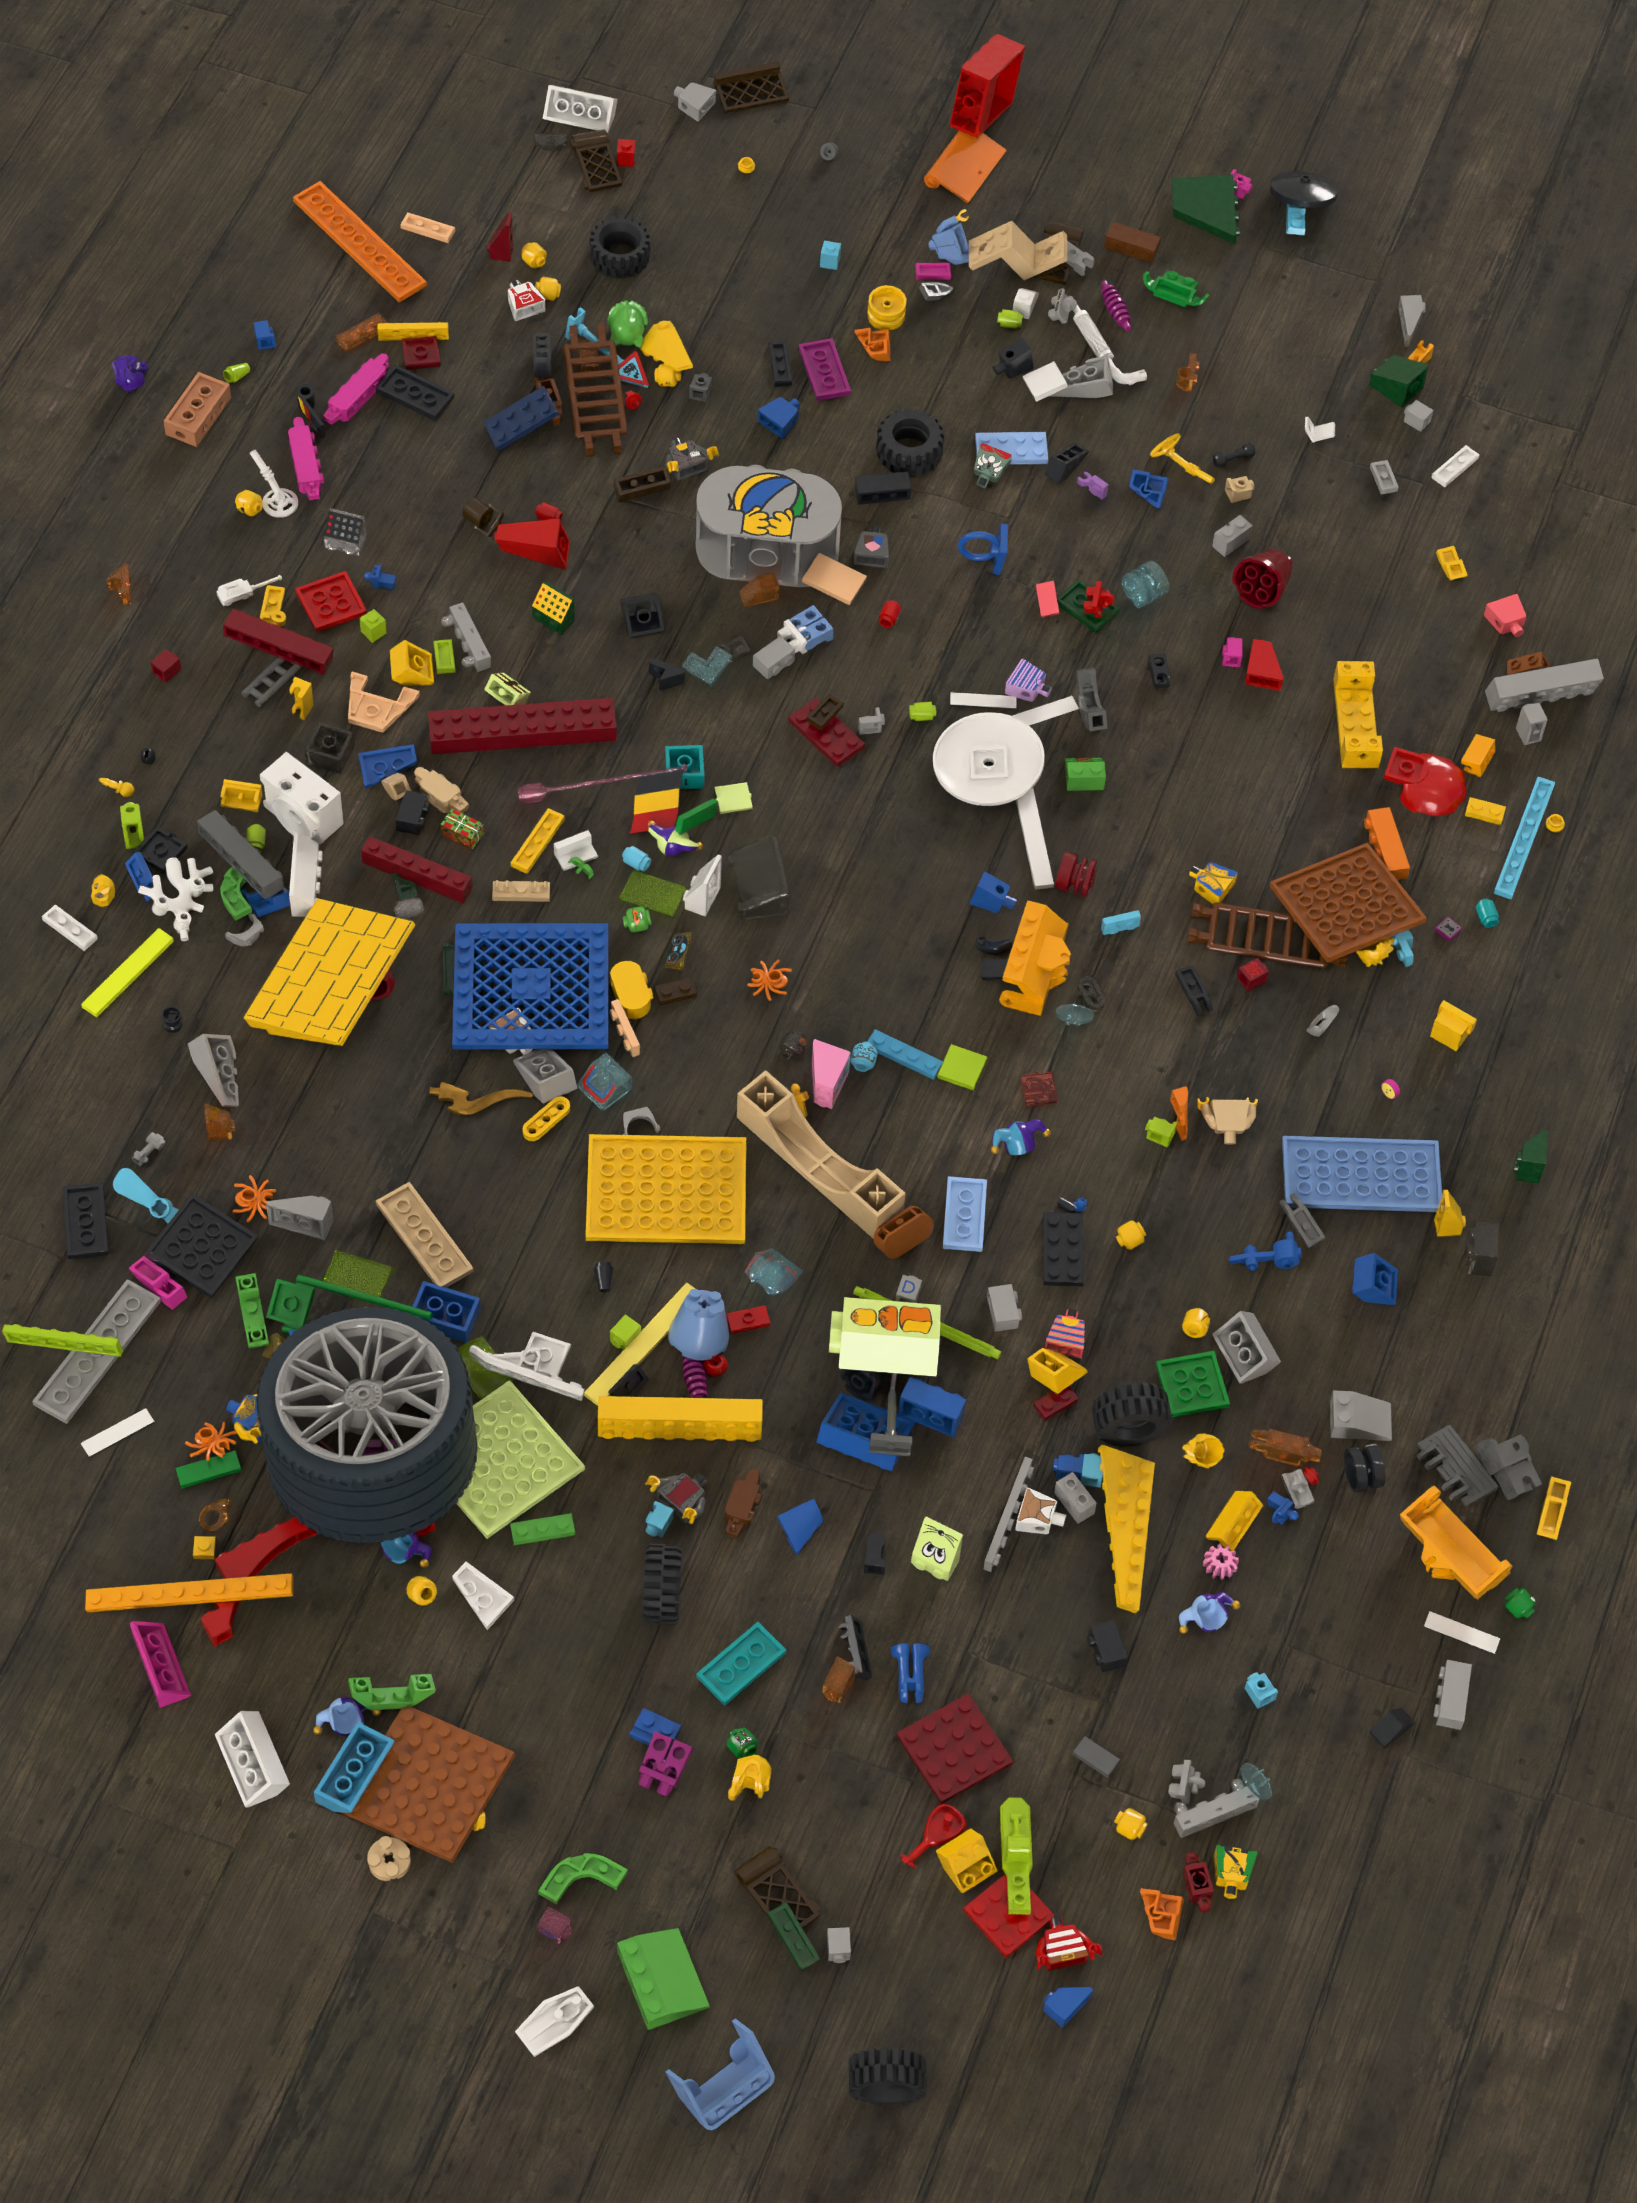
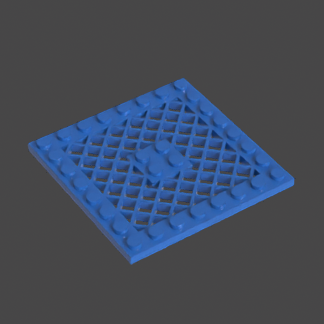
M608 923L455 924L452 1049H608ZM483 945L488 947V949L484 952L481 949H479ZM502 945L507 947L503 952L499 949ZM521 945L526 947L524 951H520L518 948ZM540 945H543L545 947L543 951H540L537 948ZM559 945L564 947L561 952L556 949ZM578 945L584 948L580 952L575 949ZM474 952H475L477 955H479V956H477L475 959H474ZM493 952L498 955L494 959L489 957ZM512 952L517 955L513 959L508 956ZM531 952L536 955L532 959L527 956ZM550 952L555 955L552 959L546 956ZM569 952L575 955L571 959L565 956ZM579 959L583 962L580 967L575 964ZM483 960L488 963L484 967L479 964ZM502 960L507 962L503 967L498 964ZM521 960L526 962L522 967L518 964ZM543 960L545 964L543 966H539L537 962ZM562 960L564 964L562 966H559L556 964V962ZM493 967L497 970L494 974L489 972ZM569 967L574 970L571 974L565 971ZM588 967H589V974H588L586 971H584V970H586ZM579 974L583 977L580 982L575 979ZM482 975L487 977L483 982L479 979ZM501 975L507 978L503 982L498 979ZM562 975L564 979L562 981H558L556 977ZM492 982L497 985L494 989L489 987ZM569 982L574 985L571 989L565 986ZM588 982H589V989H588L587 987H585V985H586ZM510 983H512V989L508 987ZM482 990L487 992V994L483 997L478 994ZM501 990L507 993L503 997L497 994ZM559 990L564 992L560 997L556 994ZM578 990L584 993L580 997L575 994ZM492 997L497 1000L494 1004L488 1002ZM550 997L555 1000L552 1004H549ZM569 997L574 1000L571 1004L565 1001ZM588 997H589V1004L585 1002V1000H586ZM473 998H475V999L477 1000V1002L474 1003V1004H473ZM510 998H512V1005L508 1002ZM482 1005L487 1008L483 1012L478 1009ZM501 1005L507 1008L503 1012L497 1009ZM521 1005L526 1008L522 1012L517 1009ZM540 1005L545 1008L541 1012L536 1009ZM559 1005L564 1007L561 1012L555 1009ZM578 1005L584 1008L580 1012L575 1009ZM514 1010L518 1015L511 1020L506 1015ZM569 1012L574 1015L570 1020L565 1017ZM491 1013L496 1015V1017L492 1020L489 1017H487ZM530 1013L535 1015L531 1020L526 1017ZM552 1013L554 1017L552 1019H548L546 1015ZM587 1013H589V1019L585 1017ZM503 1017L508 1023L501 1028L495 1021ZM519 1017H523L527 1021L522 1027L514 1023ZM482 1020H483L485 1023H487V1024H486L485 1026H483V1027H480V1026L478 1025V1023L481 1022ZM540 1020L545 1023L542 1027L536 1025ZM559 1020H561L564 1023L561 1027H558L555 1024ZM579 1020L584 1023L580 1027L575 1025V1023ZM493 1025L497 1029H489V1026ZM510 1025H512V1026H514L516 1029H506V1028H508Z

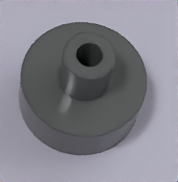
M831 142L823 144L820 149L822 158L825 160L835 159L838 155V147Z

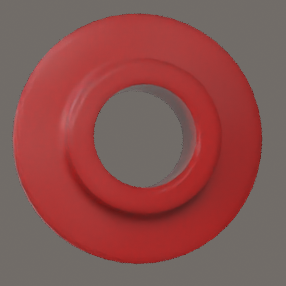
M1305 1467L1302 1473L1305 1479H1307L1310 1486L1318 1484L1319 1474L1312 1467L1310 1469Z

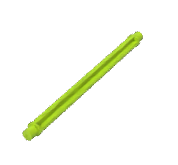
M856 1286L853 1292L860 1299L892 1301ZM940 1322L941 1336L987 1357L999 1359L1001 1351L995 1349L994 1346Z

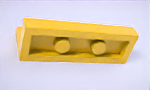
M1235 1491L1206 1534V1538L1208 1540H1218L1224 1548L1229 1545V1552L1234 1551L1263 1507V1504L1253 1492Z

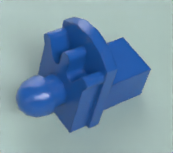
M380 564L379 566H374L373 573L367 572L364 574V578L367 581H372L373 588L379 589L381 587L393 590L395 588L396 576L384 574Z
M1273 1491L1267 1498L1268 1505L1276 1510L1273 1514L1272 1522L1283 1525L1288 1517L1291 1520H1297L1299 1514L1294 1510V1502L1288 1498L1285 1499Z

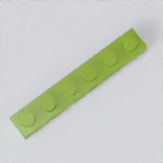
M5 1324L2 1330L7 1342L118 1357H121L123 1352L119 1339L111 1336L100 1337L94 1334L68 1333L56 1329L45 1330L38 1327H22L17 1324Z

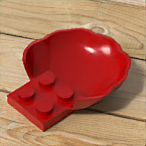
M1394 747L1384 779L1403 785V791L1400 795L1403 805L1410 811L1431 816L1454 813L1458 805L1466 797V777L1464 772L1450 759L1439 757L1432 753L1418 754Z

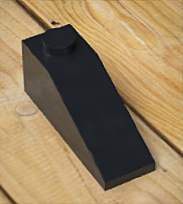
M1075 443L1051 456L1045 475L1050 477V480L1060 483L1064 481L1081 463L1089 451Z

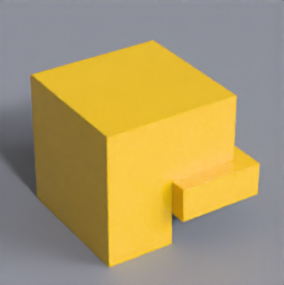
M1443 1000L1439 1007L1437 1018L1434 1021L1430 1037L1457 1051L1467 1036L1474 1030L1477 1019Z

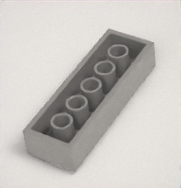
M1597 658L1496 677L1489 684L1485 693L1490 710L1501 712L1510 707L1521 708L1525 704L1542 703V701L1547 700L1554 702L1563 697H1566V699L1574 698L1579 694L1584 696L1594 693L1604 678Z

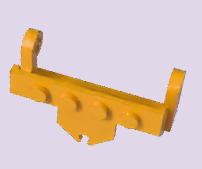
M1027 900L1002 979L1004 982L1018 985L1024 994L1006 990L1001 993L999 999L1000 1003L1008 1008L1039 1016L1042 1015L1049 990L1066 981L1064 976H1067L1068 972L1065 965H1069L1071 956L1069 949L1064 943L1069 923H1066L1046 905Z
M1433 1486L1400 1514L1401 1521L1424 1545L1421 1560L1426 1566L1427 1572H1429L1430 1568H1433L1432 1578L1457 1579L1478 1600L1510 1574L1512 1565L1507 1560L1500 1562L1440 1498L1435 1501L1440 1496L1441 1491L1436 1486Z

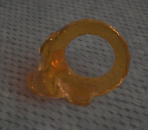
M224 1498L215 1503H210L201 1511L199 1521L204 1529L215 1531L221 1528L225 1522H228L227 1510L229 1500ZM210 1510H215L219 1513L218 1522L212 1526L207 1525L204 1521L205 1514Z

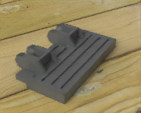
M1450 1424L1417 1443L1421 1450L1417 1455L1419 1460L1425 1459L1432 1454L1434 1455V1458L1424 1465L1427 1470L1441 1464L1436 1470L1446 1482L1441 1487L1443 1491H1448L1456 1485L1459 1487L1458 1490L1449 1496L1451 1501H1455L1465 1495L1460 1501L1466 1508L1498 1490L1499 1486Z

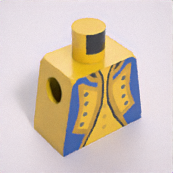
M1210 862L1204 870L1193 866L1189 876L1196 879L1194 890L1213 904L1223 901L1236 883L1238 872Z

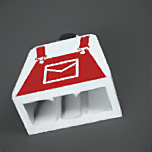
M515 280L510 284L508 302L515 321L546 311L545 298L532 283L521 284L518 280Z

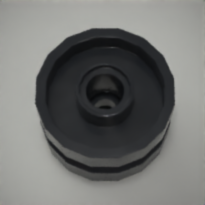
M1375 1443L1364 1445L1362 1450L1358 1447L1345 1449L1344 1464L1346 1476L1354 1493L1365 1491L1368 1486L1371 1489L1384 1487L1386 1478L1381 1452Z

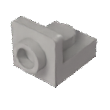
M879 707L875 708V716L859 718V735L881 732L885 719L884 714H880Z

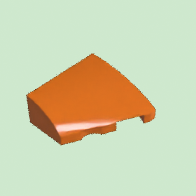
M871 328L855 330L856 336L872 359L890 361L889 329L873 332Z
M1187 1086L1172 1090L1170 1099L1177 1114L1176 1129L1182 1141L1187 1139L1188 1132Z
M1141 1888L1140 1893L1144 1901L1151 1932L1166 1939L1176 1940L1184 1902L1183 1897L1161 1894L1158 1890Z

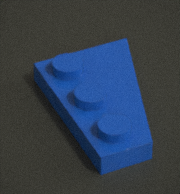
M414 744L358 753L365 789L417 764Z

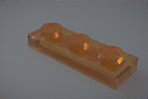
M377 313L335 336L336 342L345 351H348L378 335V324L388 322Z

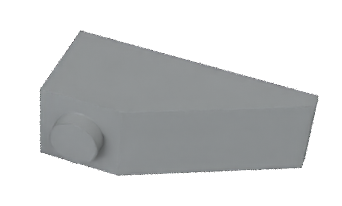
M1421 295L1400 297L1398 309L1405 347H1409L1421 321L1422 313H1425V302H1422Z

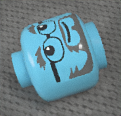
M869 1042L858 1043L853 1048L850 1059L851 1064L856 1070L861 1072L872 1069L877 1059V1049Z

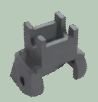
M1521 1434L1500 1444L1492 1438L1484 1439L1477 1444L1476 1457L1490 1476L1493 1475L1497 1479L1507 1501L1517 1497L1519 1494L1533 1490L1530 1482L1533 1483L1534 1487L1542 1485L1531 1462L1532 1458L1529 1454L1528 1442ZM1513 1444H1517V1446H1518V1450H1517V1451H1516L1515 1448L1513 1447Z

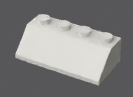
M549 85L543 119L597 131L605 129L608 133L615 116L618 99Z
M294 832L289 897L292 916L306 917L317 900L316 894H320V882L317 881L318 878H321L319 862H322L323 852L319 851L317 842L299 832Z
M240 1711L215 1734L245 1807H251L273 1798L290 1785L259 1711Z

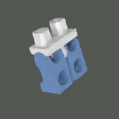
M812 605L790 620L784 621V627L778 631V637L781 636L785 641L790 639L791 641L788 643L795 649V653L800 651L804 654L807 650L814 648L823 641L829 642L833 640V627L823 618L816 607Z

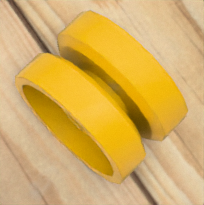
M888 285L874 289L869 295L867 317L869 323L879 330L889 329V331L895 330L902 325L906 310L905 294L900 289Z

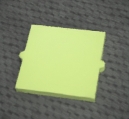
M747 782L715 787L720 814L753 809L751 802L752 794L749 793Z

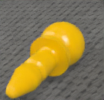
M108 778L99 779L102 784L116 789V793L120 792L124 797H129L134 793V786L129 782L123 783L120 780L117 783Z

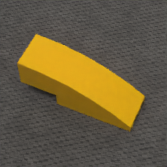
M1551 1476L1543 1503L1537 1535L1557 1540L1571 1486L1570 1481Z

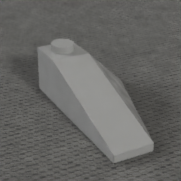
M1108 355L1085 361L1086 364L1077 368L1076 366L1071 367L1070 371L1062 374L1068 387L1050 396L1099 398L1113 395V381Z

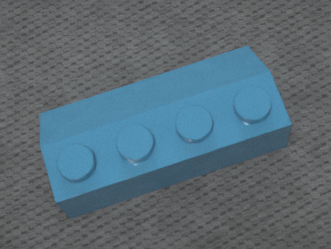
M357 1722L315 1789V1802L334 1812L352 1813L395 1740Z

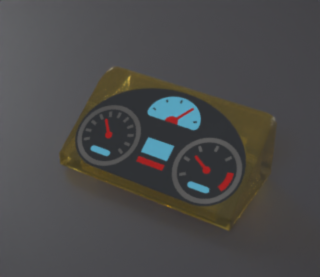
M692 932L673 934L665 967L684 970L692 941Z

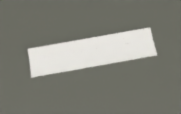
M951 692L950 704L1016 708V697Z
M1073 696L1013 715V717L1027 725H1032L1079 708Z
M145 1408L87 1439L81 1445L88 1456H91L155 1421Z
M1430 1611L1424 1625L1427 1628L1494 1654L1500 1641L1498 1637Z

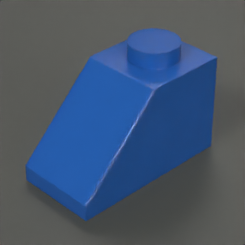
M1090 1987L1059 1988L1055 1993L1051 1991L1043 2001L1045 2002L1043 2011L1063 2028L1091 1998L1093 1989Z

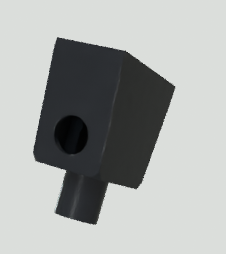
M1023 337L1000 351V362L992 366L997 376L1005 372L1008 378H1013L1033 369L1032 350Z

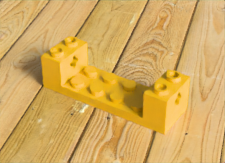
M1337 661L1333 681L1342 768H1379L1383 747L1382 737L1377 736L1372 694L1375 679L1374 662Z

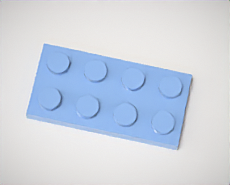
M1046 432L975 433L976 456L982 442L1012 454L1010 464H1048Z
M948 1176L943 1249L982 1252L987 1180Z

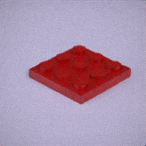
M346 571L295 588L296 595L316 633L367 614V610Z
M1003 1875L963 1909L967 1916L1005 1958L1009 1957L1050 1923L1049 1920L1055 1917L1031 1889L1030 1915L1008 1914L1006 1875Z

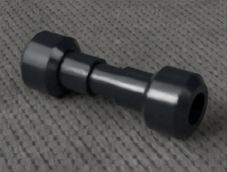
M1247 443L1242 448L1233 452L1215 453L1212 457L1213 463L1216 467H1221L1226 462L1235 458L1253 457L1255 455V448L1253 444Z

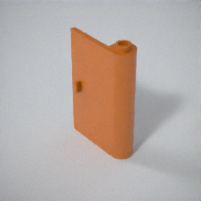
M959 130L925 175L924 181L928 187L934 189L938 188L941 184L968 204L1007 150L984 133L976 138Z

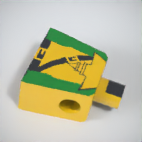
M1222 1845L1216 1846L1214 1852L1215 1884L1225 1887L1224 1897L1235 1899L1238 1889L1246 1890L1257 1851Z

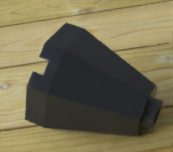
M842 1369L840 1377L842 1381L846 1380L845 1388L856 1398L864 1400L865 1398L872 1399L877 1395L888 1372Z

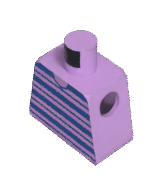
M1021 659L1006 682L1005 694L1032 702L1038 694L1048 697L1052 687L1045 684V672L1026 660Z

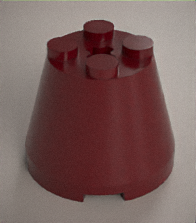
M1273 548L1243 559L1235 567L1232 575V582L1240 594V599L1249 606L1258 609L1270 607L1277 603L1282 597L1292 575V559L1283 552Z

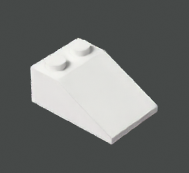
M717 855L700 869L697 876H693L691 888L686 890L683 896L686 910L706 917L721 888V855Z

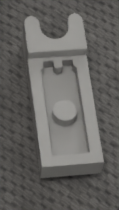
M1067 241L1068 261L1066 263L1072 266L1078 274L1084 276L1086 266L1093 268L1094 257L1087 252H1082Z

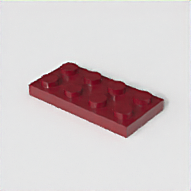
M815 698L790 715L788 721L838 767L864 749L865 743L836 716L822 731L808 723L807 716L820 704V701Z

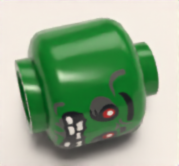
M747 1728L734 1729L729 1733L727 1747L736 1758L752 1756L757 1753L758 1740Z

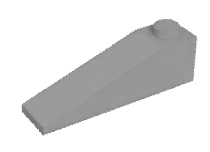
M202 1034L189 1042L188 1047L194 1064L223 1107L239 1106L238 1085L235 1083L237 1069L234 1068L236 1052L231 1036Z

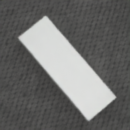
M1465 445L1438 468L1431 478L1443 487H1446L1477 461L1479 454Z
M54 905L42 916L44 922L83 951L98 939L95 933L57 905Z

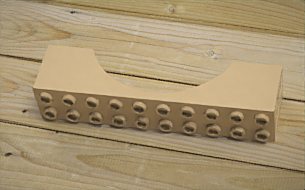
M766 1070L738 1093L737 1118L873 1239L875 1231L880 1225L904 1210L906 1193L878 1168L875 1170H864L850 1164L837 1155L809 1125L799 1109L794 1095Z

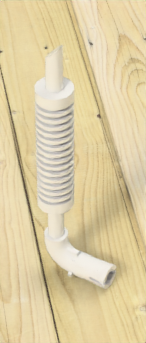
M1077 305L1076 309L1073 310L1075 313L1073 320L1096 357L1108 355L1112 378L1120 384L1128 385L1147 380V374L1144 369L1124 374L1119 368H1116L1112 362L1114 355L1087 311L1080 310Z

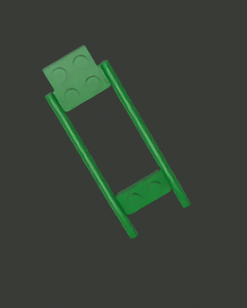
M298 1275L296 1284L281 1279L276 1280L266 1318L285 1323L282 1333L290 1335L289 1330L298 1331L307 1323L316 1291L315 1288L393 1310H400L401 1312H407L427 1320H431L433 1313Z

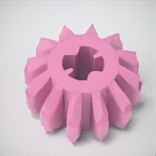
M1221 1544L1217 1546V1549L1213 1546L1210 1547L1209 1552L1205 1553V1560L1203 1561L1204 1567H1207L1206 1573H1213V1579L1217 1575L1220 1576L1221 1580L1225 1576L1230 1578L1233 1574L1232 1572H1236L1239 1559L1235 1557V1550L1229 1552V1545L1224 1549Z

